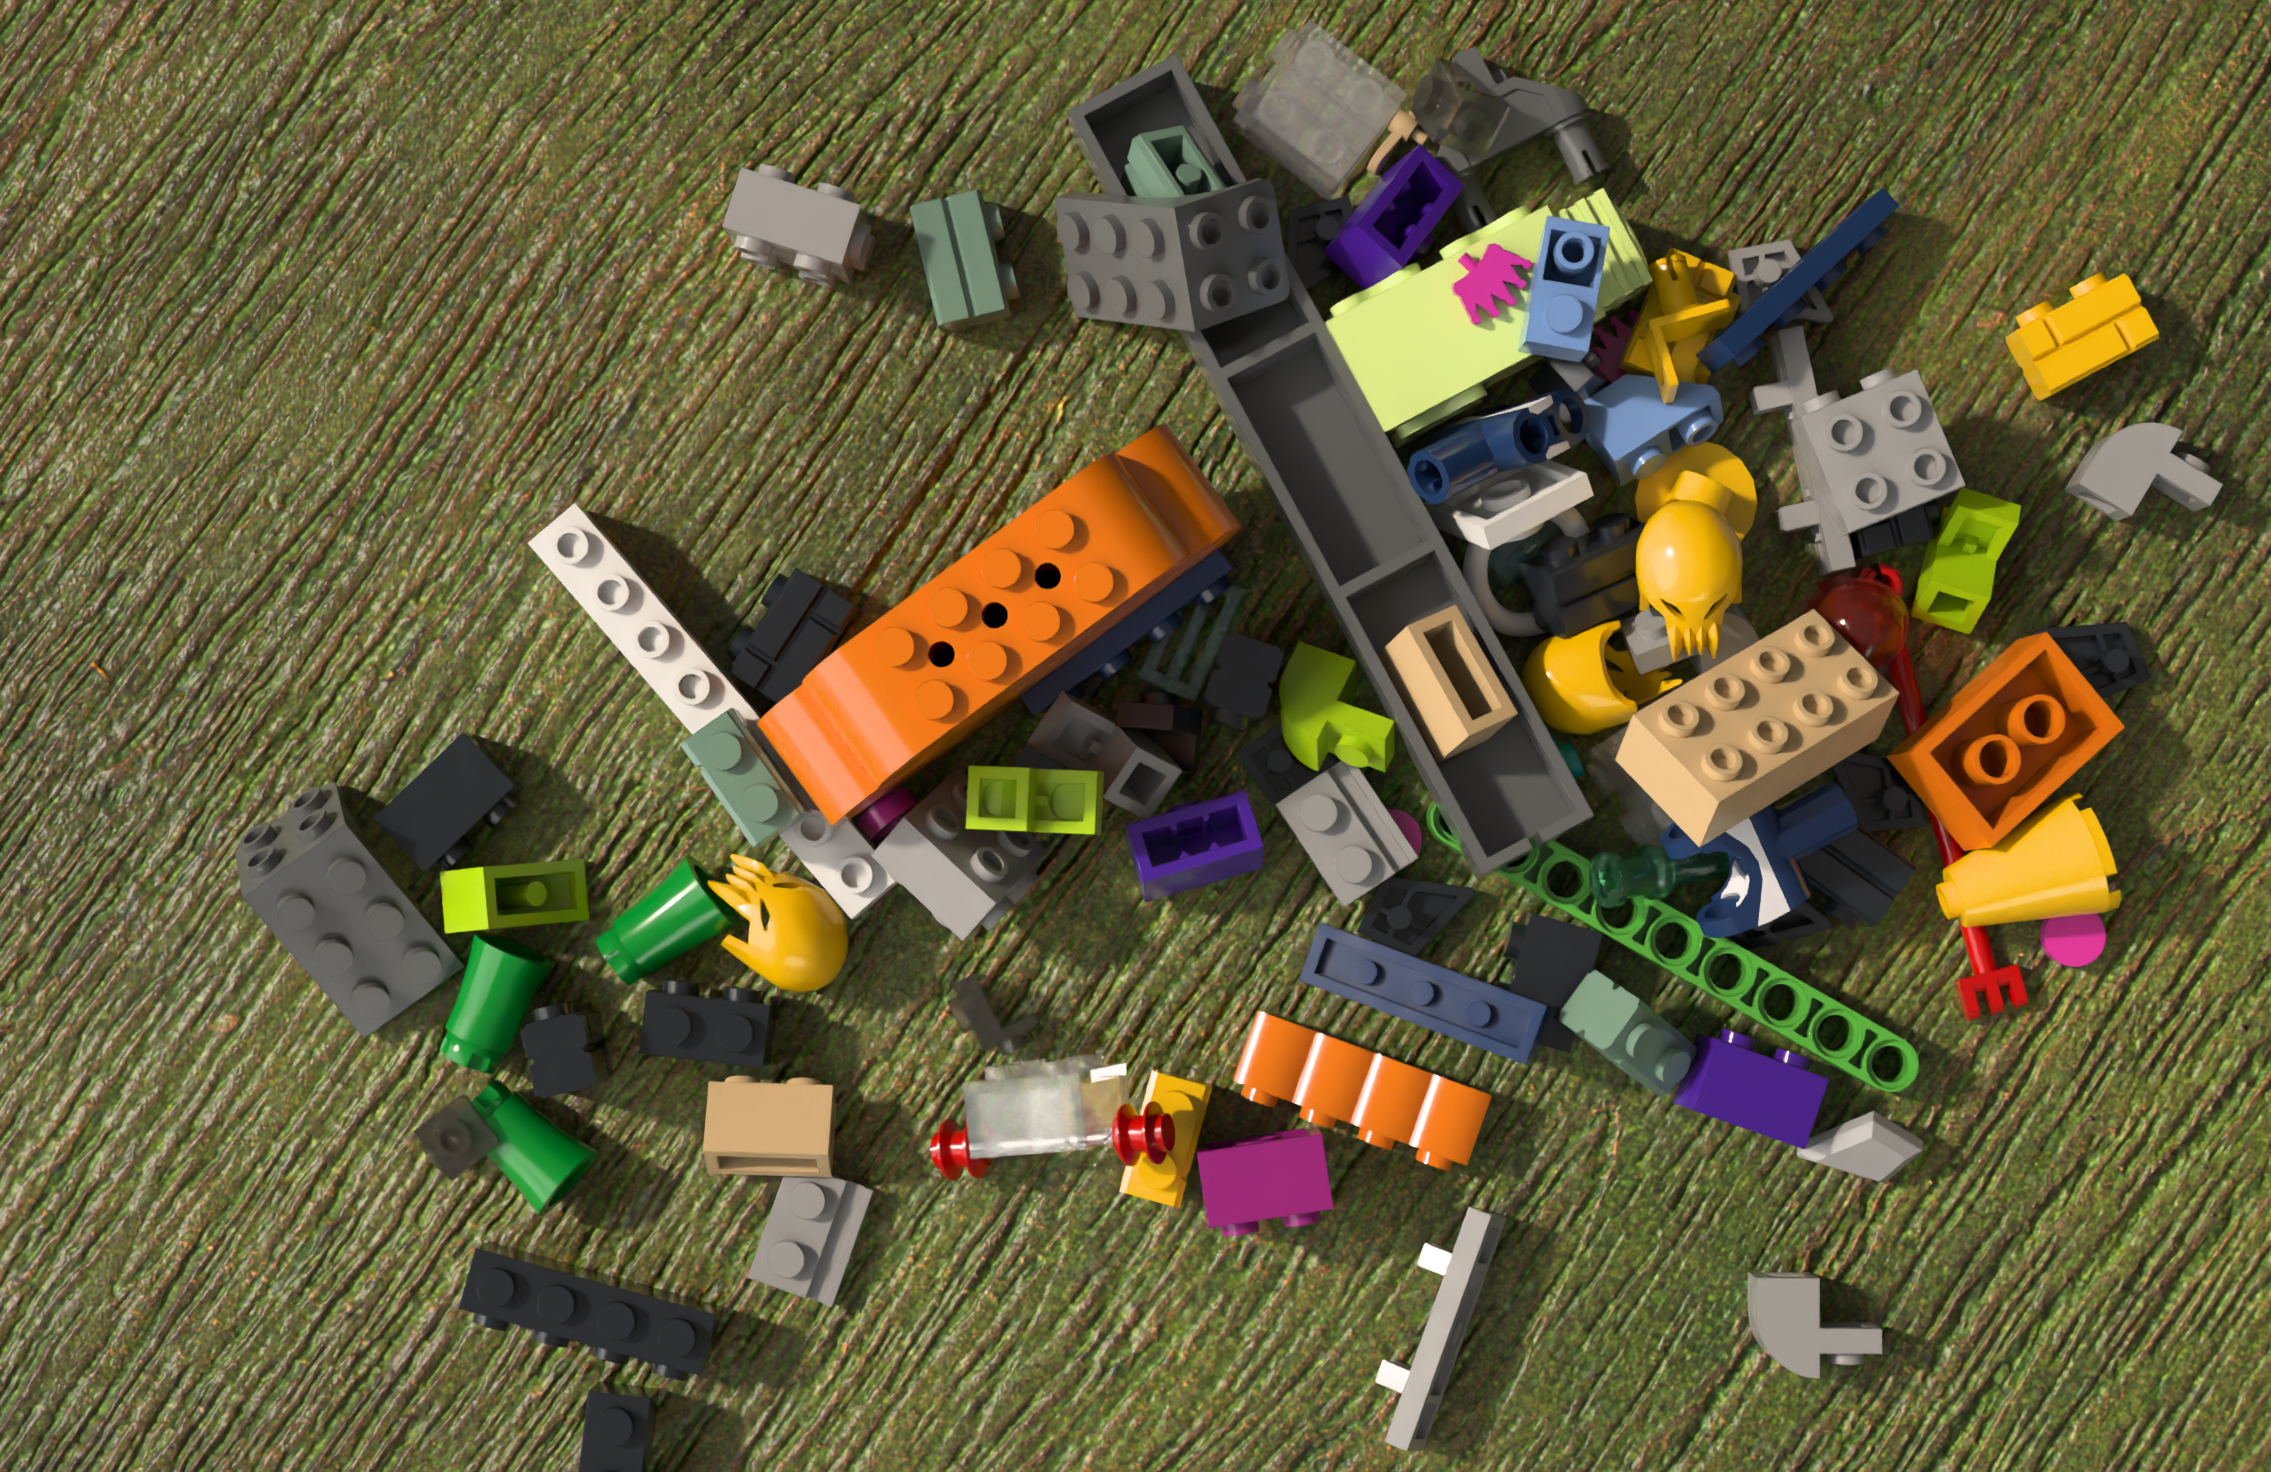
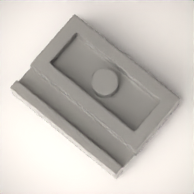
M1342 760L1275 804V807L1342 907H1346L1419 858L1360 769Z
M832 1174V1177L783 1176L747 1278L832 1307L874 1188L849 1181V1179Z

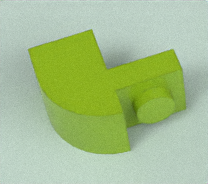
M1961 487L1951 507H1943L1940 513V524L1933 529L1935 538L1929 540L1919 572L1911 617L1970 635L1991 599L1996 563L2019 523L2021 505Z
M1299 641L1283 672L1279 688L1281 730L1288 749L1300 762L1316 771H1319L1327 753L1330 752L1351 766L1360 768L1369 766L1386 772L1395 753V721L1351 705L1357 694L1356 661Z

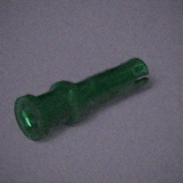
M1648 844L1640 846L1633 854L1618 856L1611 851L1596 854L1591 860L1589 867V883L1598 903L1606 908H1614L1623 905L1628 898L1643 896L1649 900L1665 898L1674 887L1728 878L1730 864L1726 852L1716 851L1706 855L1700 852L1683 859L1668 858L1663 847Z

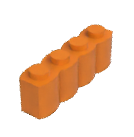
M1258 1009L1232 1078L1233 1081L1244 1085L1240 1096L1271 1108L1276 1107L1279 1098L1302 1106L1298 1117L1329 1129L1334 1128L1337 1119L1360 1127L1357 1135L1358 1139L1387 1150H1392L1395 1140L1418 1148L1415 1156L1416 1160L1450 1172L1453 1161L1468 1165L1492 1097L1487 1092Z

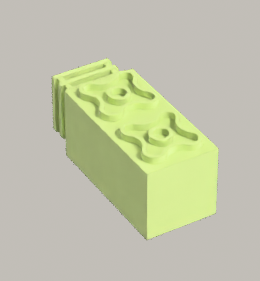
M1603 188L1594 192L1592 196L1586 199L1583 198L1575 202L1573 206L1562 209L1554 214L1551 213L1548 205L1531 213L1528 205H1523L1482 229L1468 234L1439 251L1441 257L1435 260V264L1422 271L1418 263L1411 264L1374 286L1356 293L1330 308L1332 314L1326 318L1325 325L1388 440H1392L1395 448L1403 446L1435 427L1473 409L1482 403V398L1488 395L1485 389L1544 359L1541 355L1518 352L1528 290L1547 215L1610 227L1593 324L1604 319L1606 316L1605 312L1611 309L1615 310L1622 306L1624 302L1641 296L1653 280L1649 274L1647 260L1634 231L1618 206L1609 199ZM1496 243L1503 250L1530 260L1532 266L1527 270L1522 269L1521 266H1512L1520 279L1526 281V286L1523 289H1517L1515 285L1504 283L1511 296L1516 299V304L1509 307L1506 306L1505 302L1492 297L1495 307L1500 311V315L1496 318H1491L1488 312L1476 306L1477 315L1480 316L1481 322L1477 325L1471 324L1459 298L1451 290V284L1469 273L1458 262V259L1467 252L1478 263L1487 245Z

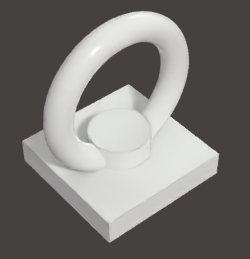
M1547 460L1542 463L1500 472L1439 504L1423 503L1437 529L1469 541L1464 556L1463 577L1491 628L1501 634L1514 637H1531L1546 633L1535 624L1532 611L1526 613L1513 612L1497 602L1488 583L1487 569L1492 549L1503 543L1515 542L1533 535L1543 527L1544 522L1547 520L1557 524L1565 536L1577 538L1590 532L1582 515L1573 507L1594 496L1587 473Z

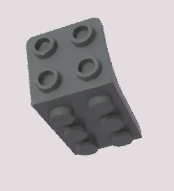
M1255 178L1227 188L1179 197L1147 198L1078 191L1054 197L1058 216L1057 234L1063 244L1069 278L1067 290L1074 305L1076 317L1196 332L1284 301L1289 295L1290 285L1274 186L1268 179Z
M331 782L321 789L315 786L301 793L290 805V811L271 825L268 822H264L248 831L241 839L235 856L244 900L362 1037L365 1038L465 966L461 955L375 853L352 818L342 790L335 782Z

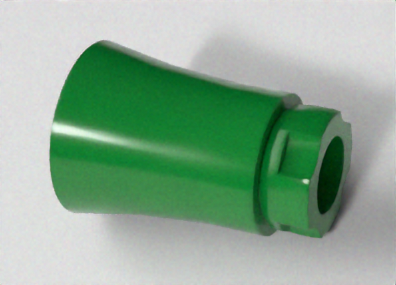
M687 855L661 883L639 902L614 919L613 926L608 928L596 940L603 958L612 967L616 975L629 986L641 977H645L648 973L654 975L673 960L704 941L739 925L734 908L707 886L708 881H715V879L691 855Z
M476 931L458 997L445 1026L448 1032L442 1042L440 1051L445 1054L446 1058L464 1067L487 1074L496 1073L503 1054L510 1051L528 1009L541 986L555 967V962L535 949L493 933Z
M499 1080L490 1083L472 1100L461 1114V1119L457 1124L460 1129L473 1138L472 1144L487 1156L520 1190L540 1217L551 1211L571 1192L591 1168L599 1154L598 1150L571 1135L541 1113L520 1093L513 1094Z

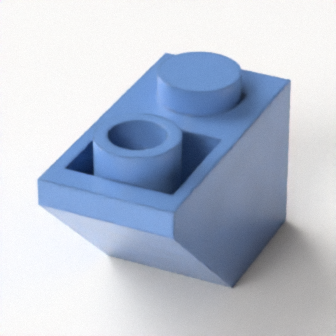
M1547 215L1528 290L1518 352L1580 362L1588 353L1610 231L1609 226Z
M1626 374L1584 401L1589 414V430L1585 439L1621 487L1634 478H1647L1664 465L1667 457L1686 445L1696 446L1705 442L1716 432L1719 424L1724 422L1721 397L1714 386L1678 381L1679 386L1674 402L1664 404L1656 378Z

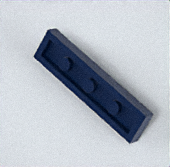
M1881 188L1857 206L1702 348L1696 356L1711 373L1730 360L1738 368L1741 367L1767 344L1760 334L1770 324L1774 323L1780 330L1808 306L1801 298L1808 289L1814 285L1819 292H1822L1849 268L1841 260L1846 254L1855 248L1862 255L1889 231L1882 221L1899 207L1898 203L1884 188Z
M1224 547L1217 548L1021 695L1020 698L1034 716L1043 714L1050 709L1062 690L1081 700L1086 695L1079 686L1098 672L1106 681L1134 660V657L1128 651L1132 646L1146 636L1150 638L1153 644L1157 643L1183 623L1177 613L1195 599L1205 607L1231 588L1233 584L1227 578V575L1237 569L1238 566Z
M1319 923L1299 981L1531 1066L1552 1009L1551 1006L1324 923Z

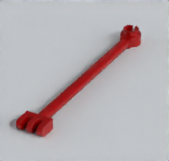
M1878 562L1874 564V570L1868 565L1856 574L1852 581L1851 591L1855 602L1859 607L1868 611L1871 620L1875 622L1892 686L1899 692L1897 704L1908 738L1928 719L1898 616L1900 614L1898 603L1904 594V581L1896 568L1889 564ZM1876 575L1885 577L1890 583V592L1885 598H1879L1871 591V581ZM1927 807L1943 868L1945 869L1966 854ZM1959 922L1973 975L1954 979L1965 1019L1972 1021L1981 1018L1980 1007L1976 998V994L1983 992L1987 1009L1991 1015L2004 1012V1003L1999 987L2003 986L2007 987L2009 999L2015 1009L2027 1006L2028 998L2019 965L2009 964L1997 967L1986 925L1963 927Z

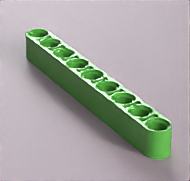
M1433 800L1426 813V826L1431 836L1442 845L1464 856L1453 835L1448 834L1442 829L1439 821L1440 811ZM1529 839L1532 850L1523 856L1518 864L1512 867L1505 866L1493 872V874L1586 927L1603 933L1602 936L1866 1086L1885 1092H1898L1909 1087L1917 1076L1919 1070L1918 1056L1914 1048L1901 1037L1727 938H1709L1704 936L1697 921L1554 840L1537 848L1533 839ZM1560 861L1569 863L1578 874L1576 889L1566 897L1556 896L1547 884L1549 870ZM1614 892L1621 893L1628 898L1632 911L1629 920L1618 928L1609 926L1601 915V906L1604 899ZM1667 923H1674L1680 927L1685 937L1683 950L1672 958H1666L1661 955L1655 945L1657 931ZM1726 953L1735 959L1738 965V975L1731 986L1720 989L1713 984L1709 975V968L1711 962L1717 956ZM1781 984L1788 989L1792 1004L1785 1016L1779 1019H1772L1764 1009L1763 999L1769 988ZM1836 1015L1845 1026V1036L1839 1046L1833 1049H1826L1818 1039L1817 1030L1824 1018ZM1890 1046L1898 1056L1899 1065L1892 1077L1880 1080L1872 1070V1059L1878 1049Z

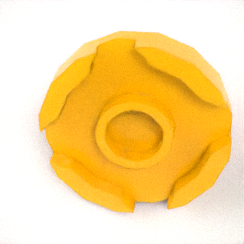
M1703 442L1696 446L1686 445L1667 457L1664 465L1653 475L1644 479H1637L1632 499L1636 518L1644 523H1647L1648 519L1661 507L1671 502L1695 500L1708 504L1722 513L1730 522L1740 543L1753 525L1758 503L1754 479L1742 460L1722 445L1710 442Z

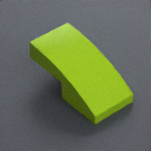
M969 765L966 829L1101 835L1104 772Z

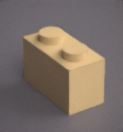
M1457 605L1406 626L1377 654L1437 763L1487 741L1518 714Z
M731 1076L726 1078L725 1082L709 1081L703 1154L708 1174L832 1177L836 1122V1102L833 1085H823L819 1080L806 1077L792 1078L786 1084L761 1083L760 1080L750 1076Z

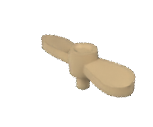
M1433 77L1429 81L1409 113L1401 109L1396 114L1388 127L1391 134L1371 158L1367 171L1377 176L1402 140L1408 142L1412 138L1422 146L1424 145L1429 135L1418 128L1420 121L1417 118L1442 84L1440 80Z

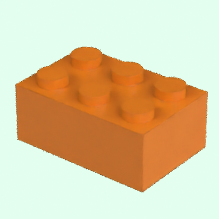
M2046 631L2017 639L1886 757L1964 851L1991 848L1996 845L2123 730L2125 726Z

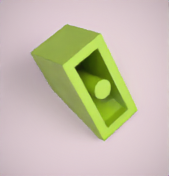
M584 859L485 866L440 872L445 933L589 920Z

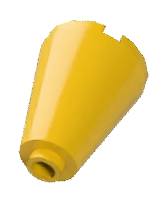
M2079 792L2060 796L2023 819L1993 847L1976 849L1943 869L1944 882L1936 885V892L1947 919L1950 920L1957 917L1963 927H1975L2105 913L2119 908L2121 891L2117 890L2109 893L2106 877L2117 874L2115 861L2107 838L2092 808L2079 811L2076 807L2083 796Z

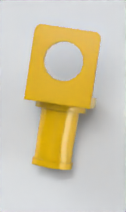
M1682 254L1671 255L1672 265L1667 266L1665 257L1648 266L1664 316L1648 320L1643 341L1664 404L1674 402L1679 386L1666 343L1723 328L1727 325L1732 310L1729 299L1708 304L1698 302L1688 272L1686 257Z

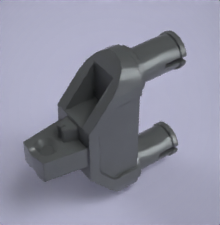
M1476 46L1452 58L1451 67L1462 89L1452 95L1457 109L1436 159L1464 185V188L1451 203V207L1465 232L1464 236L1478 231L1500 218L1499 216L1497 217L1477 177L1481 172L1480 169L1546 136L1547 140L1554 139L1574 178L1573 181L1576 186L1588 182L1591 176L1596 178L1611 168L1586 123V120L1590 118L1588 114L1590 109L1583 96L1564 88L1515 76L1508 79L1502 69L1491 74Z

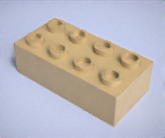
M1812 609L1634 713L1615 761L1700 848L1878 739L1899 692L1820 614Z

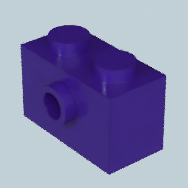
M1419 144L1383 174L1323 253L1361 288L1366 290L1399 271L1406 262L1412 264L1426 251L1435 239V236L1430 231L1464 188V185Z
M1245 790L1202 803L1196 801L1182 803L1168 809L1165 814L1126 825L1127 846L1145 903L1263 868L1264 847Z
M1721 1028L1718 1039L1697 1033L1693 1043L1697 1047V1055L1690 1063L1688 1072L1680 1081L1673 1103L1805 1150L1829 1081L1828 1078L1808 1072L1812 1060L1779 1048L1776 1049L1773 1059L1753 1052L1757 1040Z

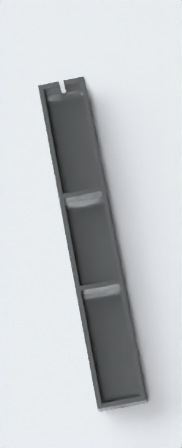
M1177 54L1067 111L1070 131L1104 194L1127 196L1120 181L1125 165L1130 163L1127 157L1133 138L1141 133L1180 125L1188 128L1226 187L1246 182L1244 175ZM1284 250L1290 285L1289 295L1284 301L1196 332L1179 330L1384 710L1389 719L1395 721L1396 732L1478 881L1527 855L1532 850L1529 839L1532 838L1537 848H1540L1587 823L1594 814L1421 498L1414 491L1409 481V476ZM1457 605L1518 714L1487 741L1437 763L1377 654L1406 626Z

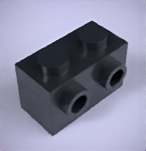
M664 979L663 990L653 989L646 991L639 1053L754 1067H765L770 1064L777 1003L761 1001L762 990L725 986L724 997L700 994L701 983Z

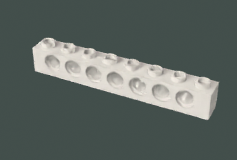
M574 503L528 542L531 548L692 735L731 707L739 710L810 810L808 815L779 836L851 919H857L897 884L889 876L886 869L871 856L877 848L868 840L852 819L835 828L830 825L758 727L757 722L763 715L585 509Z

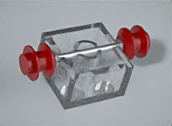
M1103 1053L1069 1056L1066 1059L1046 1061V1058L1009 1062V1064L984 1067L985 1079L963 1083L967 1120L964 1130H961L959 1124L954 1119L944 1120L940 1125L939 1131L932 1137L931 1156L935 1167L941 1169L943 1175L950 1181L958 1180L963 1173L964 1167H967L968 1172L973 1178L982 1179L987 1174L993 1159H997L1000 1156L1086 1150L1107 1144L1109 1149H1115L1122 1162L1128 1167L1137 1165L1141 1153H1146L1152 1164L1159 1165L1165 1160L1167 1151H1171L1174 1147L1175 1126L1171 1115L1164 1113L1162 1107L1156 1101L1147 1103L1143 1115L1137 1114L1135 1108L1130 1104L1126 1063L1104 1065Z

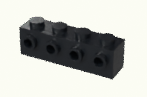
M489 1241L475 1248L459 1309L473 1312L472 1321L480 1326L501 1331H508L510 1323L534 1329L532 1338L541 1343L563 1348L569 1346L570 1340L594 1346L592 1355L599 1359L618 1364H628L631 1356L654 1363L653 1373L680 1381H688L690 1373L700 1376L708 1367L724 1310L723 1306Z

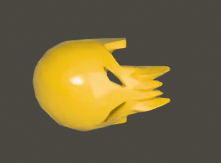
M1679 500L1661 507L1648 519L1638 540L1636 550V577L1640 595L1639 611L1649 610V605L1651 604L1664 616L1674 662H1677L1683 646L1687 654L1691 656L1695 645L1699 654L1702 655L1706 644L1711 658L1715 659L1724 612L1731 603H1742L1743 559L1739 539L1730 522L1722 513L1708 504L1695 500ZM1668 603L1676 606L1682 614L1678 613Z
M1620 620L1594 625L1566 639L1555 635L1545 639L1532 650L1521 675V683L1542 721L1559 732L1586 735L1631 721L1632 715L1638 712L1637 705L1683 684V680H1665L1672 673L1660 671L1669 665L1640 674L1627 650L1616 651L1607 642L1611 634L1622 630ZM1605 659L1618 665L1624 673L1609 669L1606 666Z
M731 854L730 858L739 867L733 866V872L736 875L726 874L727 881L730 884L708 881L707 886L750 922L748 943H745L732 935H727L721 945L742 963L781 990L797 993L808 992L822 988L832 982L838 976L849 950L847 919L837 902L826 890L787 871H783L780 874L769 869L759 861ZM762 903H764L770 915L769 922L765 928L761 913Z

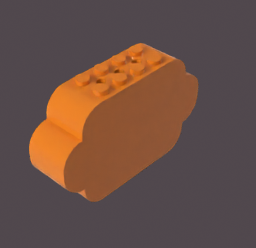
M1167 423L1160 424L1117 453L1111 452L1079 471L846 642L817 665L802 680V685L770 709L757 722V725L830 825L834 828L838 827L888 792L896 790L918 776L1021 700V695L1214 550L1221 547L1241 529L1242 524ZM1048 582H1059V584L1052 589L1041 588L1044 584ZM1004 617L1007 618V621L1003 626L999 628H990V625L995 620ZM955 654L954 660L950 665L939 667L941 661L946 656Z

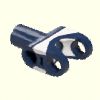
M1566 388L1545 393L1513 407L1503 404L1480 410L1439 430L1433 436L1430 446L1414 453L1411 456L1410 465L1407 469L1409 481L1414 491L1428 503L1439 504L1500 472L1545 462L1580 443L1587 436L1589 430L1587 406L1578 393ZM1561 402L1570 413L1571 426L1569 431L1564 428L1560 419L1559 410Z
M1830 779L1775 808L1774 803H1771L1700 848L1675 822L1667 827L1660 840L1668 858L1683 859L1700 852L1704 855L1716 851L1727 853L1730 864L1728 879L1722 889L1711 897L1712 902L1704 906L1696 916L1704 936L1721 938L1739 934L1766 924L1803 904L1811 896L1812 889L1799 860L1858 829V819L1851 802L1839 784Z

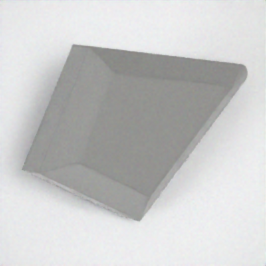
M1790 239L1734 249L1728 252L1731 272L1738 276L1734 288L1735 293L1741 296L1738 306L1739 312L1742 313L1801 259ZM1813 285L1801 296L1808 306L1793 320L1828 324L1833 320V315L1822 295Z
M1872 1111L1809 1138L1805 1150L1797 1147V1156L1885 1183L1923 1151L1924 1141L1893 1123L1888 1118Z

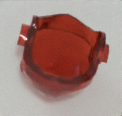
M1850 571L1817 583L1819 592L1814 594L1806 603L1801 616L1814 609L1881 675L1889 673L1886 664L1892 662L1901 652L1909 632V614L1901 597L1891 587L1876 579L1864 577L1852 579Z

